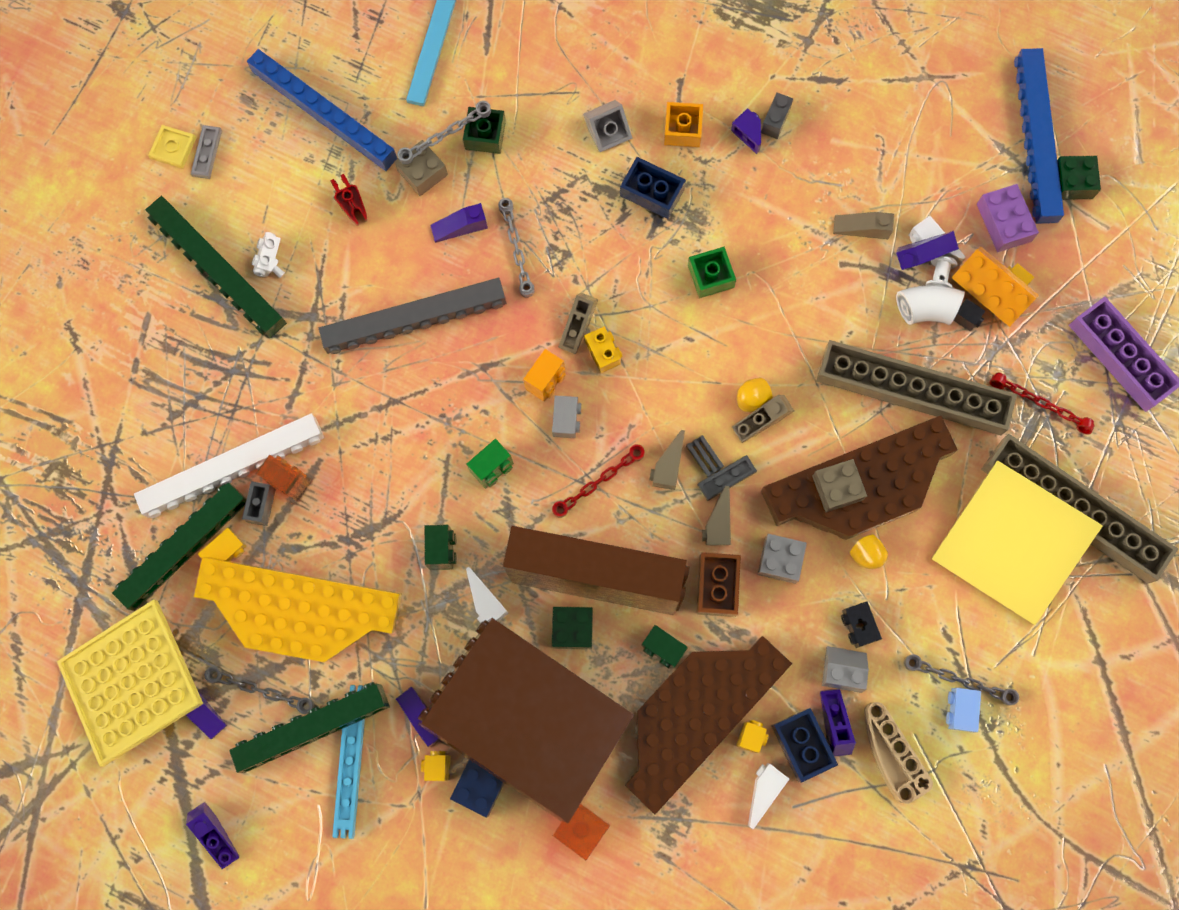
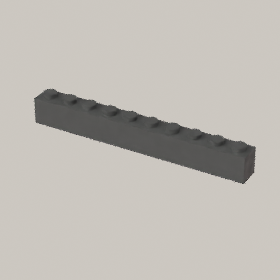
M495 278L318 328L324 350L327 354H337L347 348H358L361 344H373L379 339H391L397 334H409L415 329H427L433 324H445L451 319H463L469 314H481L491 308L499 309L507 303L500 278Z

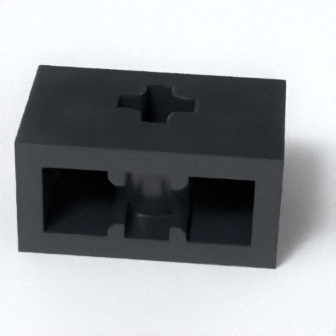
M868 601L842 610V622L844 626L848 627L850 632L848 638L850 643L855 645L856 648L882 639ZM859 622L863 623L864 626L862 628H857L856 624H858Z

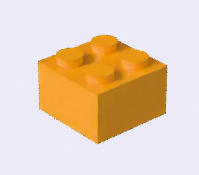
M667 102L664 145L700 147L703 104Z
M544 349L523 378L525 389L542 401H545L547 398L550 399L555 392L554 387L557 383H561L566 376L564 360Z

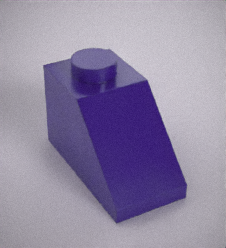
M747 108L732 122L731 131L757 154L761 146V120L755 112H751Z

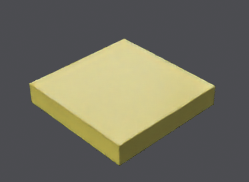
M161 125L148 157L183 169L197 137L194 134Z

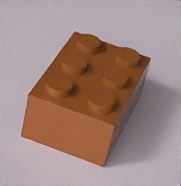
M701 552L699 559L697 614L736 617L738 615L741 555Z

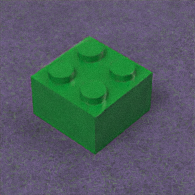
M725 246L689 257L688 268L699 298L735 287L736 277Z
M496 438L466 463L470 473L485 489L488 486H494L498 482L497 478L502 474L506 475L510 472L514 464L511 455Z

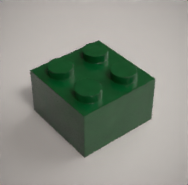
M468 107L467 116L470 112L474 111L476 107ZM491 109L489 116L481 117L474 122L466 124L463 134L465 150L501 154L506 125L505 112ZM477 112L473 114V119L478 116Z
M1060 156L1058 158L1062 200L1093 199L1100 192L1101 185L1097 156Z
M424 525L425 566L429 570H452L453 564L457 563V555L453 549V545L457 543L456 533H454V530L449 525Z
M553 607L552 648L592 649L593 607Z

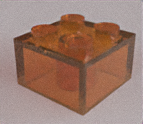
M269 454L256 473L264 481L295 501L299 500L310 484L306 480V474L295 466L291 467L286 460L278 455L274 458Z
M580 803L569 823L562 821L552 836L586 861L610 827V824Z

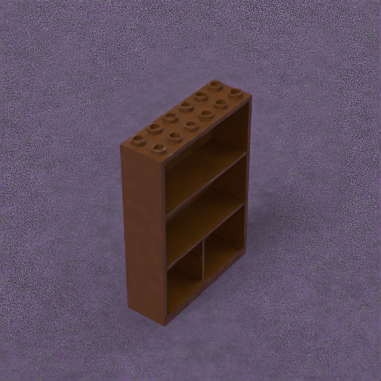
M511 526L503 562V569L513 584L668 615H674L675 611H679L686 591L684 585L688 579L690 566H686L687 560L516 526Z
M494 618L488 621L484 620L475 631L478 633L476 638L473 637L464 648L467 650L466 653L461 656L459 655L454 662V671L447 673L441 684L444 685L442 689L436 690L429 701L432 702L430 707L424 708L417 719L420 720L418 725L558 820L569 823L634 714Z

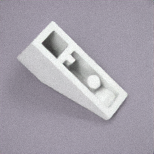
M928 216L912 228L909 236L911 242L914 243L944 234L945 232L931 216ZM959 249L943 255L955 259L958 263L957 266L961 265L966 258Z
M468 567L466 571L475 609L479 615L478 621L481 623L484 620L488 621L494 618L499 622L508 614L507 610L472 569Z
M767 763L766 766L762 764L756 772L758 777L755 779L748 826L751 829L755 828L789 780L788 777L770 763Z

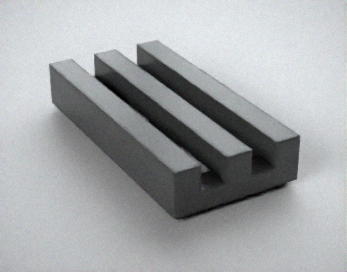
M703 435L686 445L707 478L724 467ZM700 442L703 444V446L706 448L714 462L717 464V467L714 466L708 455L705 453V451L699 444ZM694 446L697 447L712 469L710 472L694 450Z

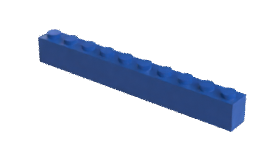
M1043 48L1021 49L1018 56L1015 57L1014 66L1018 72L1016 82L1019 84L1018 99L1021 100L1020 115L1021 117L1023 116L1024 148L1027 150L1028 155L1026 158V165L1029 166L1028 182L1031 183L1032 188L1030 192V198L1033 200L1034 205L1032 215L1035 217L1036 224L1058 223L1064 216L1044 52Z
M257 49L247 60L251 71L383 170L387 171L394 161L398 159L393 147L260 49Z

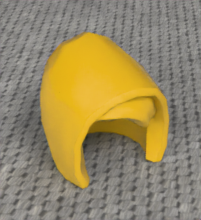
M761 377L747 380L737 390V404L744 412H754L773 399L769 384Z
M874 534L859 539L849 551L854 561L866 569L880 568L886 563L888 558L887 549Z

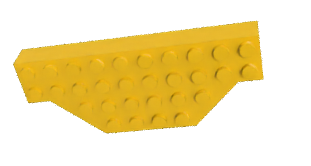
M203 557L201 560L194 593L196 598L215 602L245 648L319 662L328 661L372 630L392 634L395 630L402 593L209 557Z

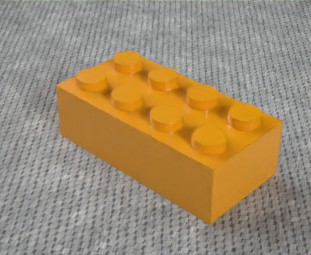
M982 247L977 248L952 276L953 280L1009 327L1039 296Z

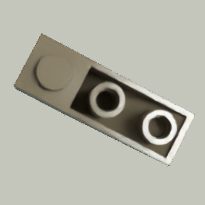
M777 395L736 423L732 428L743 443L794 412V409L785 395Z

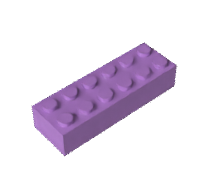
M1103 297L1068 325L1145 412L1179 388V378L1106 297Z

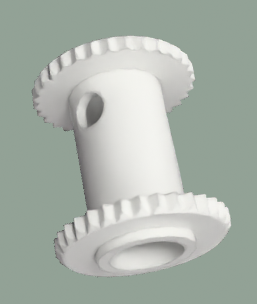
M940 256L931 260V264L935 266L933 280L927 281L926 286L935 285L953 288L952 284L948 282L950 269H954L957 266V261L947 256Z

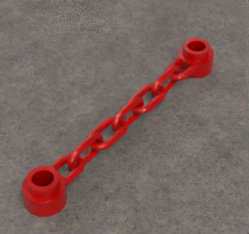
M997 372L992 376L989 382L992 387L997 389H1004L1006 387L1013 393L1033 401L1036 405L1057 413L1058 416L1067 421L1078 424L1076 428L1079 432L1083 434L1092 433L1095 425L1091 418L1084 417L1082 419L1071 411L1052 404L1044 397L1037 396L1026 388L1008 381L1003 373ZM1017 387L1024 390L1022 394L1015 391ZM1040 399H1041V400H1043V401H1045V402H1047V403H1046L1045 405H1043V404L1039 403V401H1040ZM1063 411L1070 414L1069 417L1062 415Z
M638 444L631 446L629 453L621 458V463L617 466L607 468L595 482H588L575 497H568L563 502L558 501L554 503L552 507L553 514L558 518L566 516L568 510L576 505L580 497H586L593 493L599 483L609 481L622 466H629L634 461L641 460L644 457V448ZM639 451L640 455L634 456L633 452ZM630 456L632 460L627 463L624 459ZM611 470L613 474L606 478L607 476L604 474ZM591 485L593 489L586 493L584 489ZM570 500L573 504L567 507L566 502ZM562 507L564 511L558 513L557 508Z

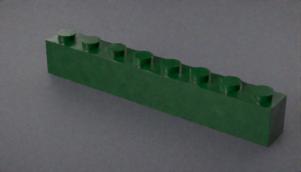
M229 482L220 486L217 493L212 498H208L200 510L193 512L184 525L178 526L169 539L162 541L159 548L145 558V562L142 565L135 567L126 580L119 582L112 594L128 610L135 611L246 505L247 499Z
M374 682L368 683L363 686V690L358 692L356 690L350 691L345 694L343 699L330 700L326 703L327 706L321 709L320 707L313 708L308 711L309 714L303 717L298 715L291 718L288 724L284 725L281 723L272 727V731L268 733L260 732L254 735V739L248 742L243 740L236 743V747L229 750L236 772L246 773L390 708L383 686Z

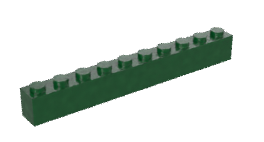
M162 195L145 209L150 215L147 218L155 226L159 224L161 227L159 230L166 238L170 236L173 239L171 243L178 250L182 248L185 251L183 255L190 262L194 260L197 263L195 267L202 274L206 272L209 275L207 279L213 286L218 285L221 288L219 290L226 299L230 297L233 300L231 304L238 311L242 309L245 312L243 316L250 323L254 321L258 325L255 328L263 336L267 334L272 338L287 324L282 316Z

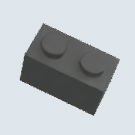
M778 92L776 93L763 122L762 134L778 140L791 110L793 98Z
M251 481L242 519L251 524L268 526L276 489L270 484Z

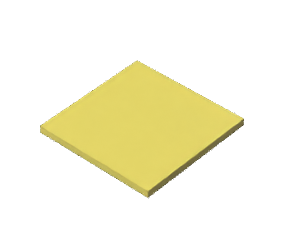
M997 460L931 559L1036 625L1103 525Z
M153 599L57 661L100 767L111 763L203 704L158 600Z

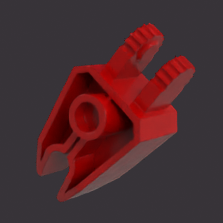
M342 174L340 176L342 182L346 185L345 188L340 190L337 182L334 179L330 180L336 191L334 199L348 218L358 226L359 223L354 216L355 210L360 212L365 221H367L366 210L357 186L350 185L346 176Z

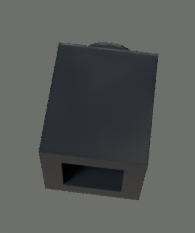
M966 298L953 321L971 331L974 326L978 328L984 320L982 315L985 313V310Z

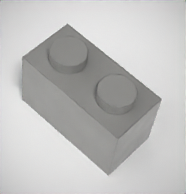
M555 396L552 426L553 437L576 438V433H580V421H577V414H581V403H578V397Z

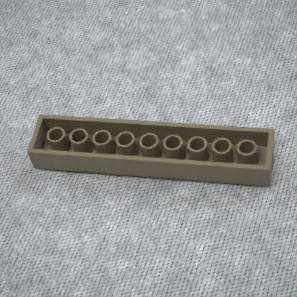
M829 340L825 348L816 379L817 382L932 416L938 417L941 415L943 419L1000 436L1009 429L1017 394L832 340Z
M1010 434L1000 441L981 469L988 474L998 460L1103 525L1091 545L1148 584L1159 580L1178 551L1177 547Z

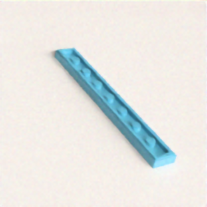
M456 0L436 1L407 95V103L425 106Z

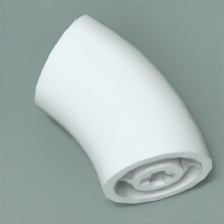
M917 286L897 292L896 300L903 319L909 325L927 321L950 325L960 308L965 292L945 286Z

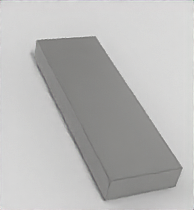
M203 125L191 170L192 177L210 179L222 133L220 127Z

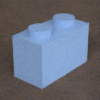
M963 688L951 689V692L948 694L950 712L946 716V723L949 724L948 729L978 732L981 691Z

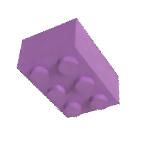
M1018 184L983 194L977 202L978 209L997 253L1032 242L1039 232Z

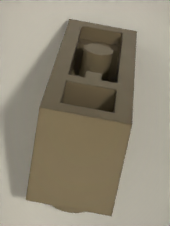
M867 212L835 215L833 234L888 240L893 232L894 214Z
M584 293L576 295L558 348L573 354L577 353L593 316L598 299Z
M684 430L679 432L658 460L655 469H651L649 480L653 481L652 487L675 490Z
M729 486L723 488L707 521L705 530H702V541H706V545H731Z

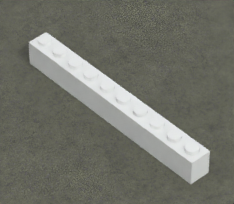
M311 413L134 493L141 514L148 518H155L167 509L173 510L179 507L180 503L193 501L202 493L207 494L214 491L215 487L227 484L228 482L232 483V480L237 477H246L251 471L263 469L270 462L281 461L290 453H298L303 450V447L316 445L324 438L317 419Z

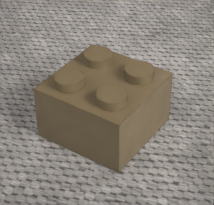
M422 140L416 145H420L424 143V141ZM430 147L414 157L413 161L409 164H402L399 158L394 161L397 171L419 196L423 195L448 175L445 164ZM416 149L412 151L413 155L417 153Z
M854 459L817 470L812 475L825 512L863 501L867 497Z

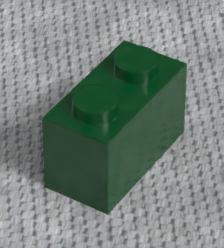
M654 625L641 645L644 648V653L650 657L657 656L661 659L659 663L668 669L670 667L675 668L688 648L657 625Z

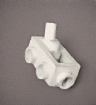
M265 232L264 237L258 240L256 248L259 251L252 260V265H254L253 272L259 277H267L273 272L281 278L285 272L277 266L278 260L276 259L281 238L276 237L271 232Z

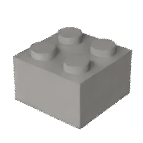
M767 534L757 575L796 584L800 578L807 543Z

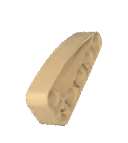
M880 702L868 704L864 710L866 730L878 769L894 799L900 803H912L932 789L933 781L886 707ZM873 706L878 707L880 710L878 717H874L871 713ZM884 724H888L891 727L889 735L883 733L882 727ZM897 741L902 744V751L900 753H897L894 749V744ZM908 759L912 760L914 763V767L911 771H909L905 766V763ZM918 779L925 781L923 783L924 787L918 786V783H920ZM903 788L908 790V797L905 800L900 796V791Z

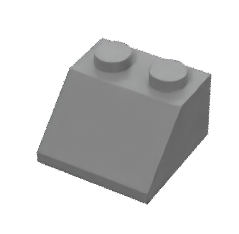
M611 101L583 114L588 131L599 152L632 139L623 106L618 101Z
M827 646L822 686L859 693L864 692L867 689L869 671L867 653Z

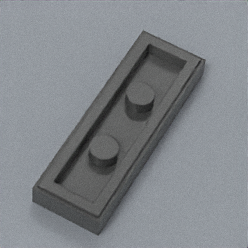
M746 455L697 485L708 501L719 495L725 486L731 488L756 473L757 470Z

